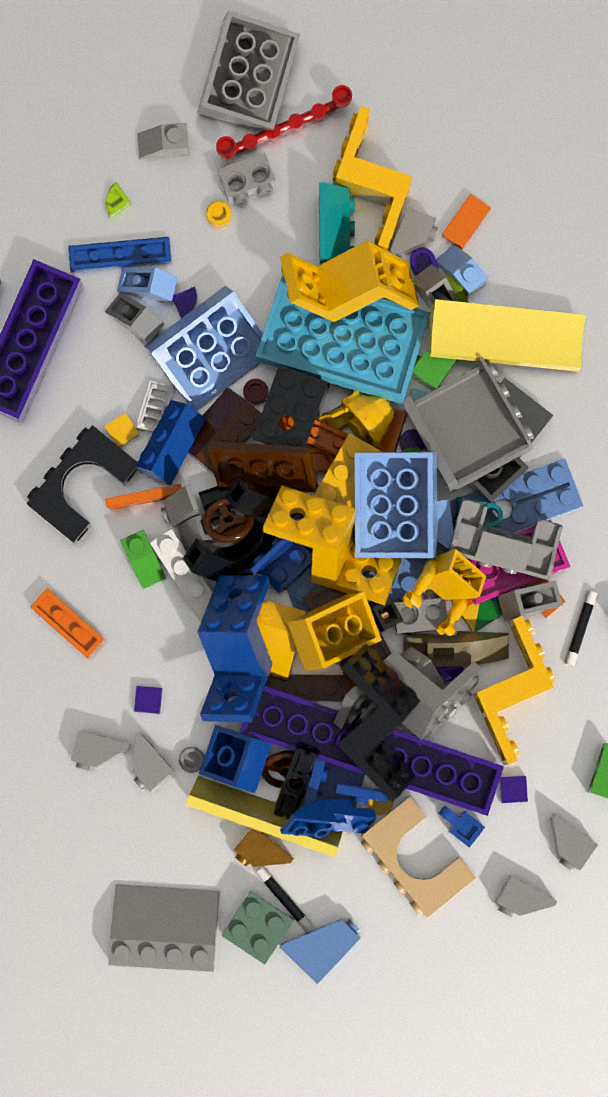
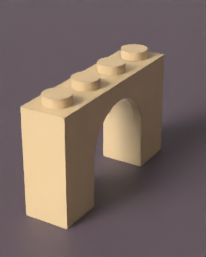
M408 796L361 835L364 838L361 844L370 855L373 852L377 854L381 859L377 864L386 875L390 872L397 879L393 884L402 895L409 894L413 899L410 905L420 916L424 913L428 918L476 877L460 857L454 859L436 875L426 879L411 877L402 870L397 859L398 844L408 831L427 817L415 801Z

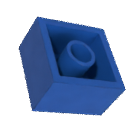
M215 725L199 774L229 786L255 793L272 744Z

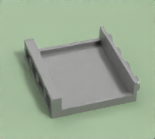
M483 357L479 358L482 365L414 402L410 396L405 398L403 402L405 411L428 452H437V468L451 493L534 449L531 443V439L534 436L527 424L522 426L519 421L522 415L516 404L510 405L507 400L510 397L504 383L498 384L495 379L498 377L496 369L492 363L487 364Z

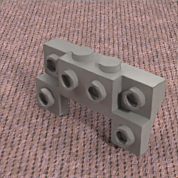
M462 498L455 521V529L448 548L449 551L457 549L465 558L475 560L484 567L491 568L494 565L501 567L504 572L510 574L520 572L546 580L550 579L563 529L561 524L537 518L532 537L484 525L488 505Z

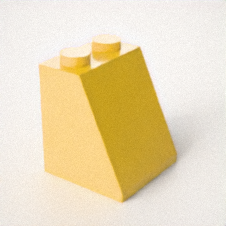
M264 600L256 621L272 661L269 676L287 681L296 651V645L287 622L305 614L306 611Z

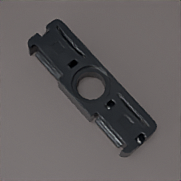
M304 743L297 744L275 805L274 814L276 816L282 817V814H284L289 819L298 810L300 801L304 798L309 785L315 760L319 756L320 751L318 748ZM292 777H299L303 780L304 784L296 787L289 780Z

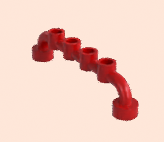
M339 85L332 92V101L324 105L317 103L310 111L301 115L292 114L287 121L278 125L275 124L274 130L265 129V131L255 135L247 134L240 142L236 143L233 138L228 136L221 137L216 143L217 154L221 158L229 159L242 151L251 153L257 149L258 144L267 140L269 142H277L281 134L290 130L292 132H299L302 130L303 124L312 120L322 122L325 120L326 114L338 108L347 107L351 103L352 91L345 85Z

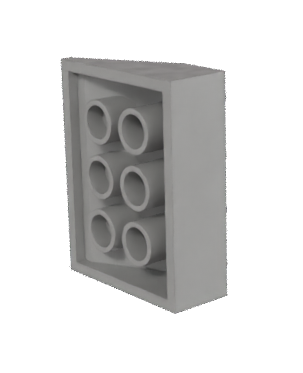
M228 10L223 19L197 113L221 121L274 130L300 34Z
M116 885L108 965L213 972L215 966L219 891Z

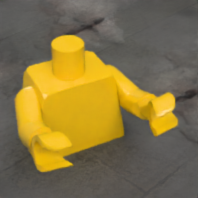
M453 549L431 558L425 563L421 575L413 586L414 590H410L404 595L403 602L411 609L412 605L419 608L422 603L421 594L430 589L442 599L451 600L452 607L447 614L446 620L436 628L440 635H443L445 632L448 636H451L455 633L453 624L459 621L467 609V599L480 598L486 575L457 549Z

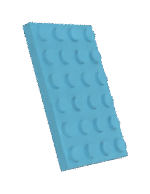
M282 275L255 361L274 367L281 365L327 381L328 383L403 404L430 312L416 308L410 310L393 301L381 298L336 322H332L291 303L287 297L286 280Z

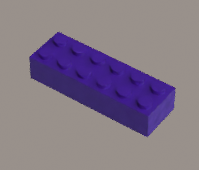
M35 259L32 261L0 333V414L20 423H23L83 287L80 278Z

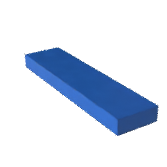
M169 237L68 246L71 272L172 263Z

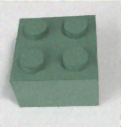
M250 890L221 936L265 965L294 919Z

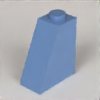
M339 919L283 942L280 945V949L318 984L360 940L361 937L357 934L360 929L350 919L347 922Z

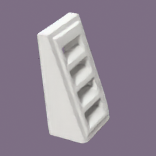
M152 380L149 381L136 424L137 430L148 433L154 431L157 425L145 422V417L158 420L159 423L165 408L172 399L174 386ZM153 389L167 392L166 397L153 394ZM150 399L163 401L164 404L160 406L150 403ZM148 408L161 411V414H152L147 412Z

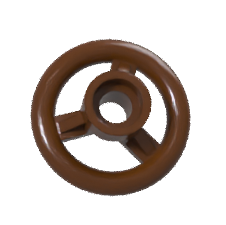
M224 497L216 500L207 508L203 517V526L206 533L212 539L224 543L235 542L249 533L253 526L254 518L247 515L235 516L234 513L229 512L226 505H230V503ZM219 508L222 514L221 522L214 530L211 526V517Z
M281 751L267 757L261 775L268 784L281 788L284 781L273 778L268 770L278 772L285 779L294 752ZM292 777L289 780L291 784L296 786L304 784L301 778L293 780Z

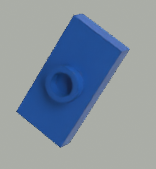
M338 783L335 793L353 796V802L368 804L369 799L387 802L388 800L380 790Z

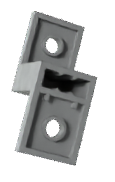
M396 651L383 661L388 667L393 668L397 672L398 677L403 683L411 687L421 700L402 722L419 739H423L428 733L433 735L440 727L441 721L444 718L449 720L456 712V707L459 704L463 706L472 696L470 691L479 682L477 676L481 670L478 664L472 662L442 690ZM356 685L345 695L334 724L341 730L348 723L354 724L361 716V711L365 708L369 710L375 703Z

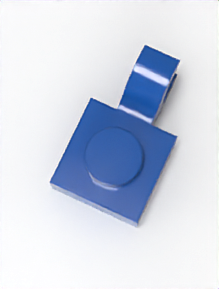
M443 806L438 813L452 824L448 832L469 848L485 828V826L465 811L458 816L448 807Z

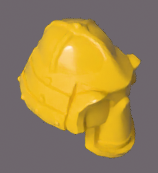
M354 390L352 395L342 399L340 406L330 412L323 413L319 417V421L340 431L349 426L362 441L375 448H379L395 411L390 405L389 400L378 396H366Z

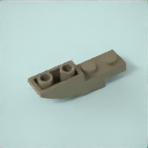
M457 631L456 635L451 636L405 633L403 646L404 651L412 646L430 658L435 667L468 666L472 662L485 664L509 658V633Z

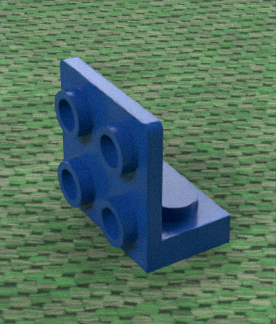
M278 537L271 544L273 548L267 554L261 553L252 562L255 566L250 571L253 574L268 576L270 585L281 594L312 564L313 553L305 545Z
M316 759L303 807L325 799H350L352 807L356 808L357 802H353V796L335 793L338 783L362 787L365 775Z

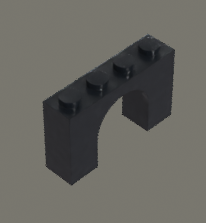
M93 425L89 429L85 427L76 438L78 440L73 448L68 447L60 457L61 463L56 468L51 467L43 477L45 482L40 488L34 487L27 496L29 501L26 504L75 545L92 525L71 508L65 500L64 483L68 475L77 467L95 465L103 468L122 485L126 486L139 470L135 467L137 464L135 459Z
M238 476L225 495V498L235 511L254 518L253 526L245 538L228 547H218L196 538L182 558L191 572L217 582L219 575L249 576L251 568L255 566L252 562L261 553H265L276 538V536L264 533L263 526L278 492Z

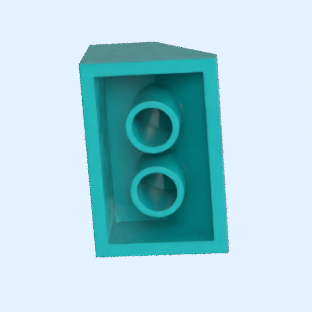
M319 182V265L355 247L350 246V236H355V221H350V212L355 211V197L350 196V188L325 182Z

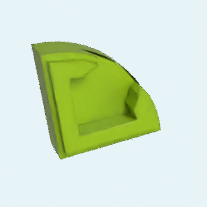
M117 182L109 188L106 197V209L110 218L131 204Z
M447 274L445 277L459 302L469 303L463 288Z

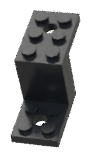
M279 365L253 440L269 445L306 447L316 416L319 417L331 383ZM281 417H291L294 421L293 427L289 430L280 428L278 422Z
M365 643L341 669L376 706L363 716L337 745L393 803L416 775L412 772L411 767L406 762H403L394 753L392 747L385 743L383 739L409 716L421 700L411 687L403 683L398 677L397 672L381 660L378 652Z

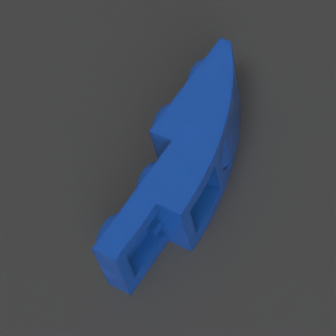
M325 799L307 804L297 810L281 827L280 832L281 834L325 838L331 830L359 834L364 833L377 817L372 809L353 808L350 799Z

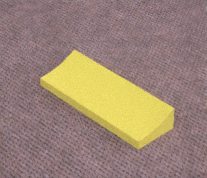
M436 299L430 308L429 357L480 362L479 358L483 357L485 362L579 371L581 369L585 315Z
M201 776L197 777L186 802L187 806L332 857L336 856L343 832L331 830L325 838L281 834L280 829L288 819L287 815L282 814V817L274 814L275 802Z

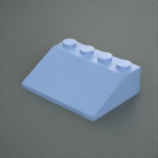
M225 285L144 347L186 403L197 410L260 363L255 361V357L263 333L236 294Z
M437 452L355 453V558H434L437 556Z

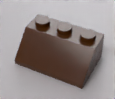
M228 387L202 415L206 420L188 452V455L214 477L207 449L210 441L247 443L254 435L261 416L260 411Z

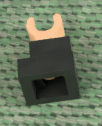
M392 598L388 599L385 605L378 604L371 608L376 626L380 629L381 633L404 621Z

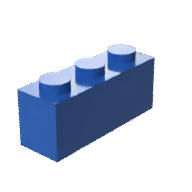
M171 400L165 408L157 427L152 432V436L142 451L135 467L153 480L171 485L206 418L188 404Z

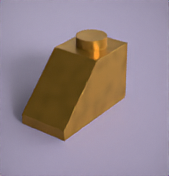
M253 828L250 829L234 849L237 852L235 858L246 867L249 863L256 867L289 864L294 860L263 832Z

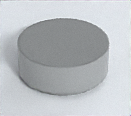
M187 747L179 755V764L186 772H197L201 768L204 754L196 747Z

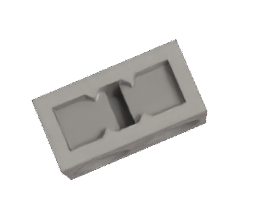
M265 152L218 169V176L228 203H243L249 199V196L256 193L259 195L267 194L276 186V179ZM257 171H263L267 176L264 180L257 181L253 178V174ZM233 180H240L243 183L239 189H232L229 184Z
M438 594L423 595L424 600H422L419 608L412 605L411 610L415 614L414 620L411 622L402 621L396 624V635L436 631L437 626L447 618L446 600L439 598ZM403 597L398 598V602L395 605L399 612L409 608L404 604ZM436 606L440 610L439 618L435 620L428 618L426 615L427 607Z

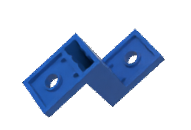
M219 575L197 631L214 673L213 681L200 712L203 721H253L272 667L271 658L256 621L270 585L268 576ZM237 696L232 701H228L231 697Z

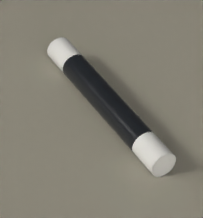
M587 591L565 660L567 665H575L598 594L596 592Z
M264 866L255 872L305 932L314 926Z

